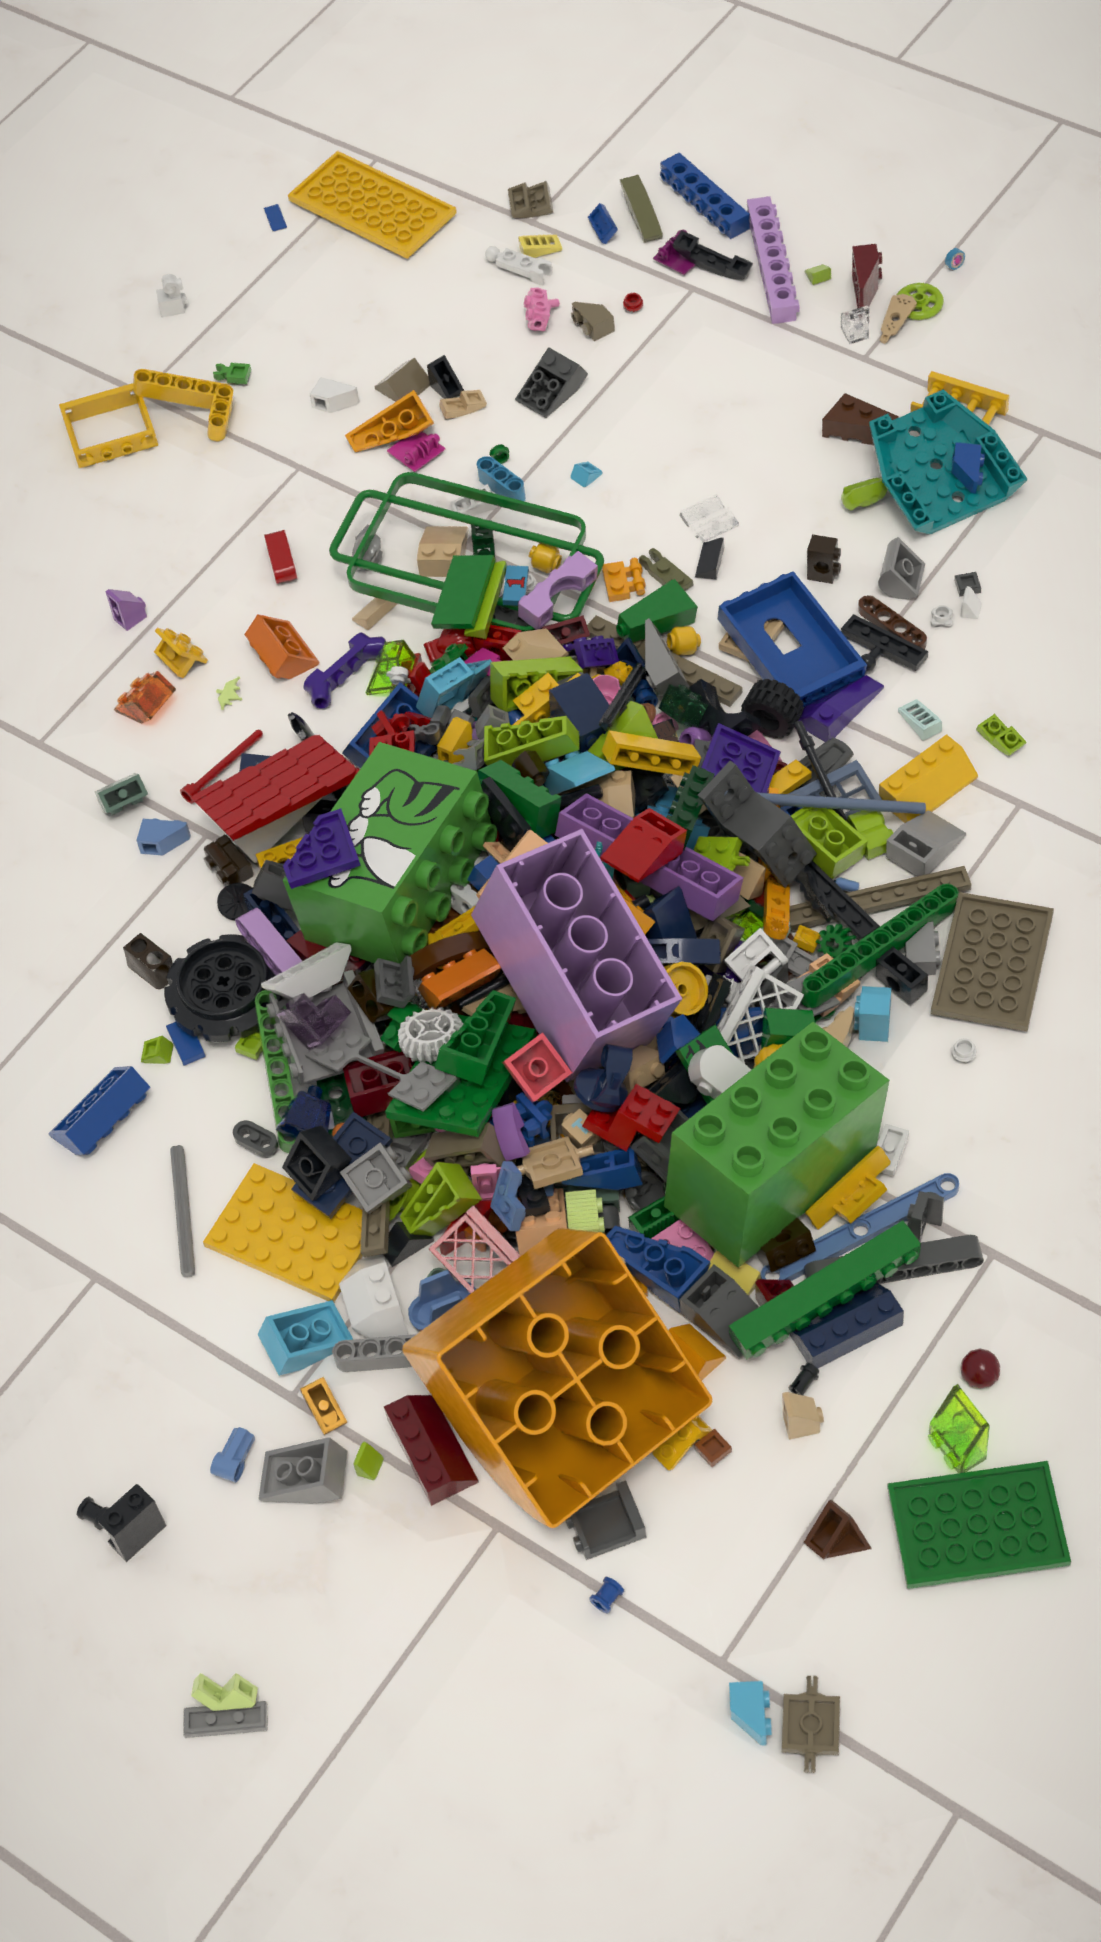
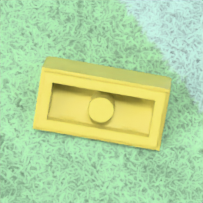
M717 1250L710 1260L711 1265L709 1269L715 1264L733 1278L749 1296L755 1289V1282L761 1279V1273L746 1263H743L738 1268Z

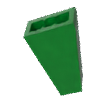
M673 579L620 613L616 631L623 640L628 637L634 643L645 639V620L650 619L662 634L671 631L674 627H683L695 623L698 606L679 583Z

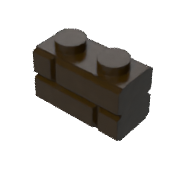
M224 834L216 839V842H211L204 847L206 855L203 858L204 862L210 870L214 868L217 871L215 874L221 884L242 883L253 877L254 873L250 862L227 835Z

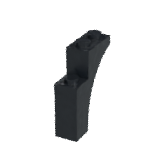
M699 679L685 690L691 727L702 728L708 731L711 737L718 723L746 736L751 735L761 727L760 719L746 711L726 713L719 702L716 687L702 679Z

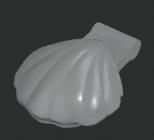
M366 525L355 537L356 542L353 547L352 557L370 525ZM375 534L362 560L377 564L380 562L383 552L380 550L381 539L378 535Z

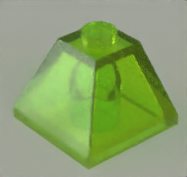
M404 639L384 643L376 658L365 692L367 696L390 693L397 685L393 684L390 681V677L386 676V673L391 671L392 667L400 666L407 670L412 669L416 656Z

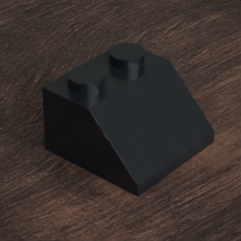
M320 1125L299 1132L282 1168L312 1201H315L343 1177L340 1172L349 1166L352 1158Z

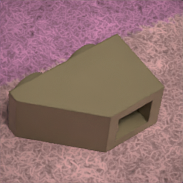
M584 302L572 303L571 317L574 323L579 324L585 335H589L593 341L615 332L614 316L604 305Z

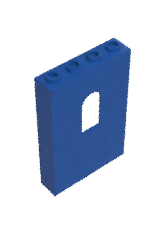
M794 571L782 574L773 581L763 583L758 588L749 592H743L740 596L732 600H726L719 605L717 620L763 680H777L780 683L786 684L789 688L791 687L800 696V700L803 701V707L865 676L867 668L865 661ZM771 619L782 621L801 647L783 654L765 631L764 624Z

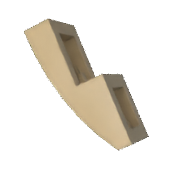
M481 390L461 391L460 398L440 399L439 406L445 419L476 412L486 407L487 402Z

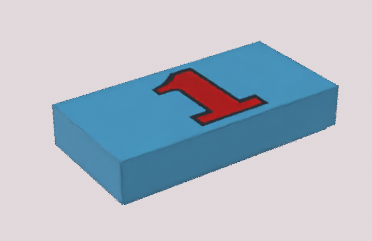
M507 565L503 605L518 606L520 599L526 595L529 566Z

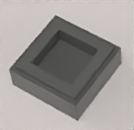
M976 572L955 575L954 581L959 597L964 596L967 586L971 587L975 594L981 593V585Z

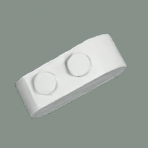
M715 1045L698 1051L694 1054L688 1066L691 1082L697 1086V1089L702 1094L711 1096L713 1099L751 1071L747 1065L721 1045Z

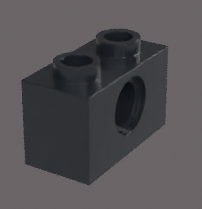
M891 947L876 960V977L910 1005L927 992L928 974L895 947Z

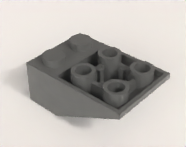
M548 347L515 400L547 418L578 391L588 373L578 363Z
M714 1264L680 1298L681 1314L735 1357L740 1359L743 1356L729 1336V1325L754 1311L759 1306L733 1278Z

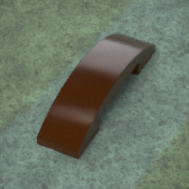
M480 931L453 935L431 943L409 956L412 960V967H414L413 980L423 978L431 972L436 974V967L454 960L463 959V956L473 949L478 952L484 948L492 956L494 954Z

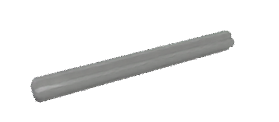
M177 1145L170 1148L180 1269L183 1277H192L195 1275L185 1153L183 1146Z

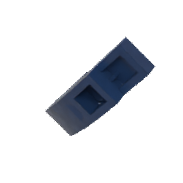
M648 939L663 966L678 962H688L695 966L721 964L719 939Z

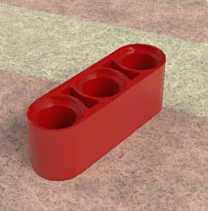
M285 530L264 534L276 584L297 579Z

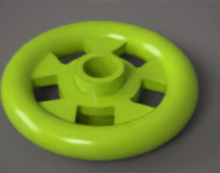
M927 283L909 284L896 294L913 296L917 302L915 309L921 310V312L912 311L908 318L913 320H924L935 316L942 309L944 303L940 290ZM928 292L932 294V296L928 297V295H926L925 293ZM929 302L935 304L932 308L928 307Z

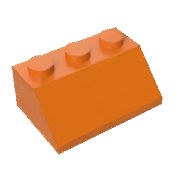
M257 614L244 634L249 640L250 646L259 654L260 660L267 665L271 675L276 678L292 679L318 666L320 663L290 621Z
M484 948L478 952L473 949L463 956L464 959L458 963L455 960L444 965L442 967L443 971L435 975L434 972H431L421 979L422 982L418 990L430 1009L431 1007L435 1010H438L440 1007L444 1008L495 979L502 969L496 958Z

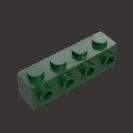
M694 765L689 774L684 773L668 812L670 815L666 817L687 830L683 851L703 805L698 794L714 777V773Z

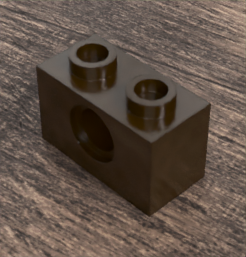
M812 534L807 548V580L833 584L835 575L839 576L841 563H838L841 556V548H838V538Z
M797 1217L782 1229L781 1233L775 1238L770 1239L757 1252V1256L772 1273L815 1252L816 1248L811 1231Z

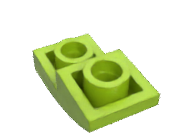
M995 713L976 728L991 745L1008 756L1027 743L1013 726L1008 728Z

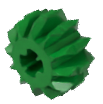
M836 924L835 927L828 925L826 931L821 930L819 932L822 939H817L815 942L820 944L821 948L816 952L824 953V955L827 953L834 959L854 945L852 940H855L856 936H849L851 929L849 927L843 929L842 924Z

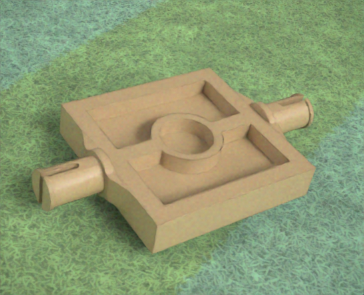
M567 1136L529 1147L530 1153L521 1157L523 1165L517 1166L522 1175L530 1178L534 1189L583 1175L580 1158L594 1155V1150L591 1144L577 1149Z

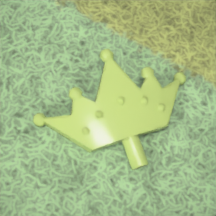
M239 676L226 682L223 690H216V693L220 694L218 701L221 705V710H224L225 705H232L230 700H242L235 692L240 690V687L236 686L240 679Z

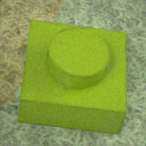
M256 1032L245 1038L240 1037L235 1045V1051L257 1060L262 1053L260 1034Z

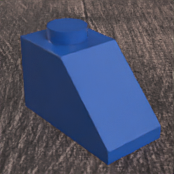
M684 1014L673 1018V1016L669 1017L662 1026L663 1029L656 1035L661 1063L664 1064L678 1057L675 1051L700 1034Z

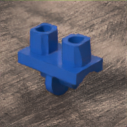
M523 1092L516 1095L517 1103L515 1105L522 1120H526L524 1122L525 1125L521 1128L522 1132L528 1139L538 1134L542 1139L547 1138L549 1132L546 1130V1125L552 1118V1104L547 1100L540 1102L536 1100L532 1103Z

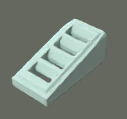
M918 699L898 708L900 715L922 741L942 732L943 722Z

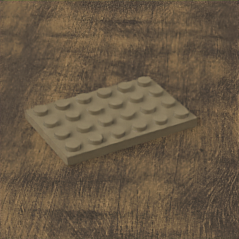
M959 892L932 1002L931 1014L1028 1032L1054 908Z

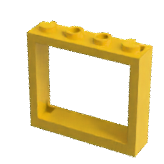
M133 383L59 404L79 469L158 446L155 431L143 397L130 393L133 391ZM138 403L146 431L79 449L71 422Z

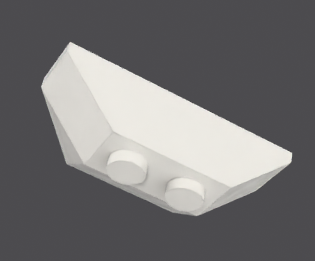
M336 942L277 976L261 983L262 988L287 999L300 1001V1003L309 1002L314 998V995L332 989V985L341 980L351 952L350 944Z
M383 1254L358 1260L339 1283L352 1329L366 1338L408 1335Z

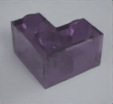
M305 993L291 998L276 1015L304 1046L310 1050L322 1045L350 1015L351 1011L336 995L323 999L316 1006Z

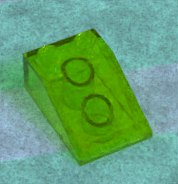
M956 1384L952 1387L930 1421L928 1439L935 1449L939 1448L944 1454L943 1458L951 1470L955 1469L957 1473H964L986 1460L990 1425L961 1387Z

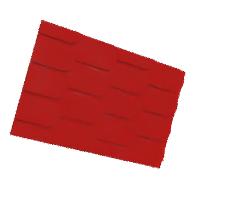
M313 735L288 750L286 748L256 766H249L224 781L219 780L190 798L256 863V853L270 849L324 796L350 784L359 770L324 740L323 737Z

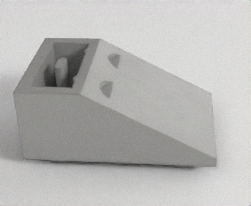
M928 810L925 814H921L902 824L888 838L886 857L916 876L930 874L966 836V832Z

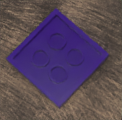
M718 723L701 768L714 773L715 777L731 761L737 765L755 792L767 793L781 751Z

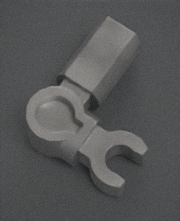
M437 706L428 725H422V727L416 724L409 725L410 731L414 730L415 742L421 740L430 745L438 744L451 716L450 708L447 706Z

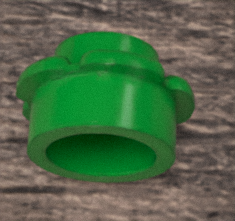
M503 444L496 445L490 450L489 455L500 464H503L509 459V448Z

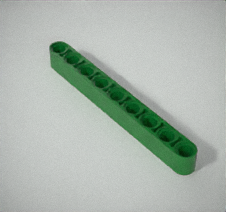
M952 884L938 886L807 976L803 981L801 993L804 996L801 1003L808 1008H816L875 968L876 960L891 947H895L898 951L906 946V942L928 922H933L934 927L955 911L959 893L958 889Z

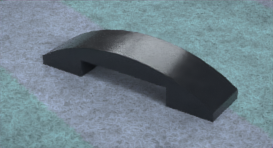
M683 230L680 231L672 245L677 252L693 264L726 278L744 280L753 266L752 262L737 255L731 259L699 244L698 237Z

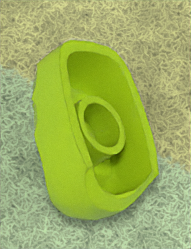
M881 477L868 479L843 487L841 500L844 507L852 511L856 507H867L878 502L886 495L887 488L882 482Z

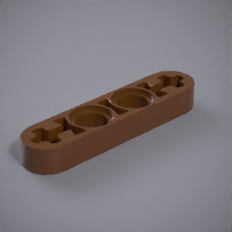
M867 595L859 599L858 612L862 617L923 649L926 648L927 636L922 630L873 596ZM882 615H887L890 617V619L887 621H882L879 619V617ZM904 627L906 631L900 633L895 631V628Z

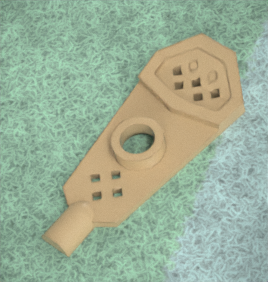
M905 294L892 296L881 327L883 334L880 342L886 344L890 336L896 335L910 313L915 309L917 302L913 296ZM895 317L900 318L898 321L892 320Z

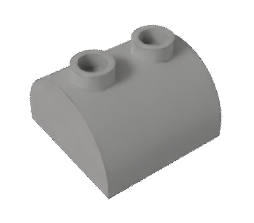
M899 537L890 541L887 546L878 585L882 591L893 598L912 599L918 596L925 563Z

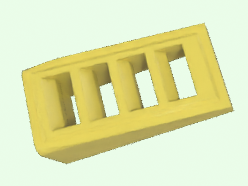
M526 235L518 237L521 253L533 258L562 251L557 235Z

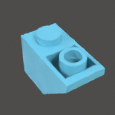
M763 1681L729 1682L731 1720L761 1746L767 1745L766 1736L772 1735L771 1718H765L764 1709L770 1708L769 1690L763 1691Z

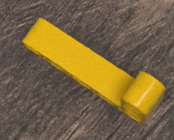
M138 369L134 372L133 392L136 395L210 409L208 437L213 441H221L225 438L233 404V388L230 385L148 369Z

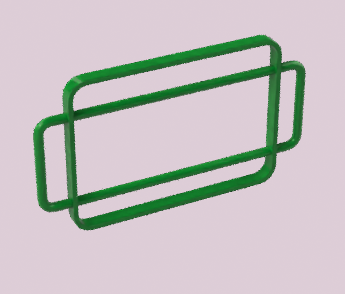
M414 472L398 475L393 480L387 493L371 489L360 492L355 497L329 548V553L333 560L349 565L346 573L349 586L353 591L433 614L438 603L359 582L353 578L359 567L442 590L443 581L362 560L391 503L571 551L569 556H573L579 551L583 555L596 559L595 564L598 565L597 578L604 565V556L599 550L583 546L586 540V525L579 516ZM416 484L578 528L580 533L576 542L572 543L395 495L402 486ZM367 498L381 500L382 503L354 556L351 557L339 553L338 548L362 502ZM596 580L581 592L570 614L565 615L553 612L551 620L562 622L579 617ZM558 592L551 598L553 607L560 595V592ZM498 598V606L518 611L517 605H503V598ZM494 618L491 621V625L517 629L522 632L536 630L532 626H519Z

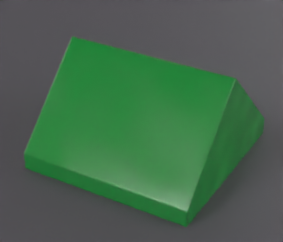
M764 1008L761 1049L772 1044L780 1045L788 1042L809 1024L815 1022L813 1011Z

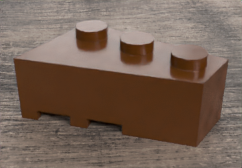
M844 393L823 417L822 437L829 438V435L842 437L843 441H848L850 438L861 440L862 444L874 445L869 422L886 414L892 420L899 418V416Z

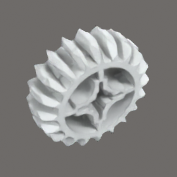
M433 1007L430 1010L422 1008V1012H413L412 1017L408 1016L405 1022L400 1023L401 1027L398 1030L399 1046L405 1056L411 1058L412 1062L419 1060V1062L429 1061L432 1064L433 1061L437 1060L439 1048L450 1040L451 1035L456 1030L458 1031L463 1026V1023L458 1014L452 1013L451 1009L444 1011L442 1007L438 1010H435Z

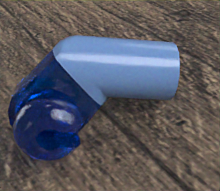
M842 877L833 880L844 891L852 892L859 889V882Z

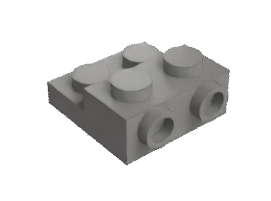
M382 1143L373 1147L340 1172L368 1214L372 1213L389 1199L393 1201L412 1187L409 1181L412 1179L410 1172L405 1166L399 1167L395 1161L399 1158L395 1150L391 1146L386 1147Z

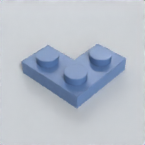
M503 1161L490 1207L510 1231H519L521 1223L525 1219L526 1209L516 1197L517 1189L522 1182V1173L512 1161Z

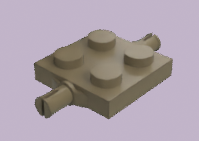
M810 1675L806 1677V1692L801 1694H784L782 1753H799L805 1756L804 1772L809 1773V1762H811V1773H815L816 1756L839 1755L840 1696H825L818 1693V1677L813 1676V1686H811L812 1678Z

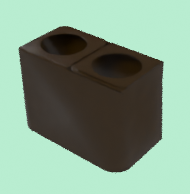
M140 932L123 947L127 966L155 989H163L169 984L166 976L173 964L172 958ZM149 953H153L162 961L159 964L152 965L147 962V956Z
M375 969L358 973L347 989L370 1022L375 1024L391 1019L387 1014L395 1006L377 1002Z

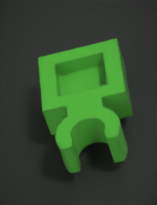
M218 363L216 364L217 372L213 371V376L215 380L226 378L227 383L247 384L251 373V366L244 363H230L228 367Z

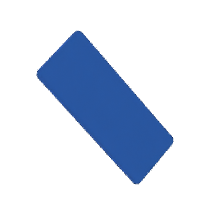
M278 204L264 208L272 231L287 228Z

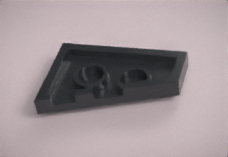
M488 777L483 779L481 783L482 791L487 794L489 799L488 813L511 852L525 833L531 830V826L493 779Z

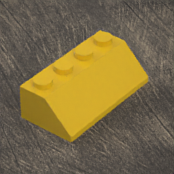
M946 734L879 784V796L882 800L923 802L926 804V811L933 812L976 780L978 774L963 747ZM892 812L904 823L921 815Z

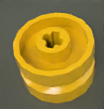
M678 962L664 966L682 997V1000L670 1017L676 1018L682 1014L688 1016L697 1013L705 1005L708 997V985L704 974L698 967L688 962Z

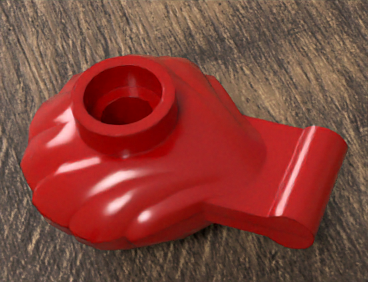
M443 629L439 638L426 642L423 645L430 662L441 658L446 653V648L454 643L466 644L468 648L464 653L469 658L476 652L474 637L465 636L466 629Z

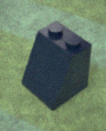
M588 673L549 690L550 718L567 716L579 731L578 751L580 753L588 751L602 733L605 734L607 732L603 727L599 726V721L608 709L609 703Z
M680 886L650 902L651 905L643 909V913L655 921L645 934L647 939H698Z

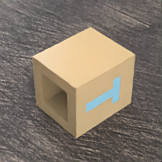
M578 1109L575 1113L568 1114L561 1124L563 1135L565 1137L568 1136L571 1143L577 1149L590 1144L593 1147L602 1139L582 1127L588 1116L581 1109Z

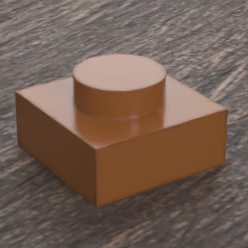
M713 1429L694 1444L695 1450L711 1467L732 1452L730 1444L716 1429Z

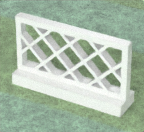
M757 966L749 967L717 1026L727 1045H736L738 1059L744 1064V1059L754 1057L759 1053L756 1038L762 1036V1032L755 1034L751 1021L763 1018L765 1008L763 999L775 996L778 1008L797 1009L804 994L772 977ZM765 978L772 983L774 992L762 996L760 985ZM786 992L793 994L795 998L792 1004L783 1008L779 994ZM759 1001L762 1014L750 1017L749 1005ZM747 1023L751 1036L738 1039L737 1027L740 1024ZM752 1039L755 1052L743 1056L740 1042Z

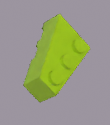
M633 701L626 705L627 709L616 719L613 726L609 728L610 731L658 739L644 706ZM608 731L605 734L602 733L588 750V752L606 762L608 761L602 752V748ZM613 765L615 771L625 768V766Z
M436 1162L399 1217L410 1234L433 1236L480 1202L482 1198L460 1164Z

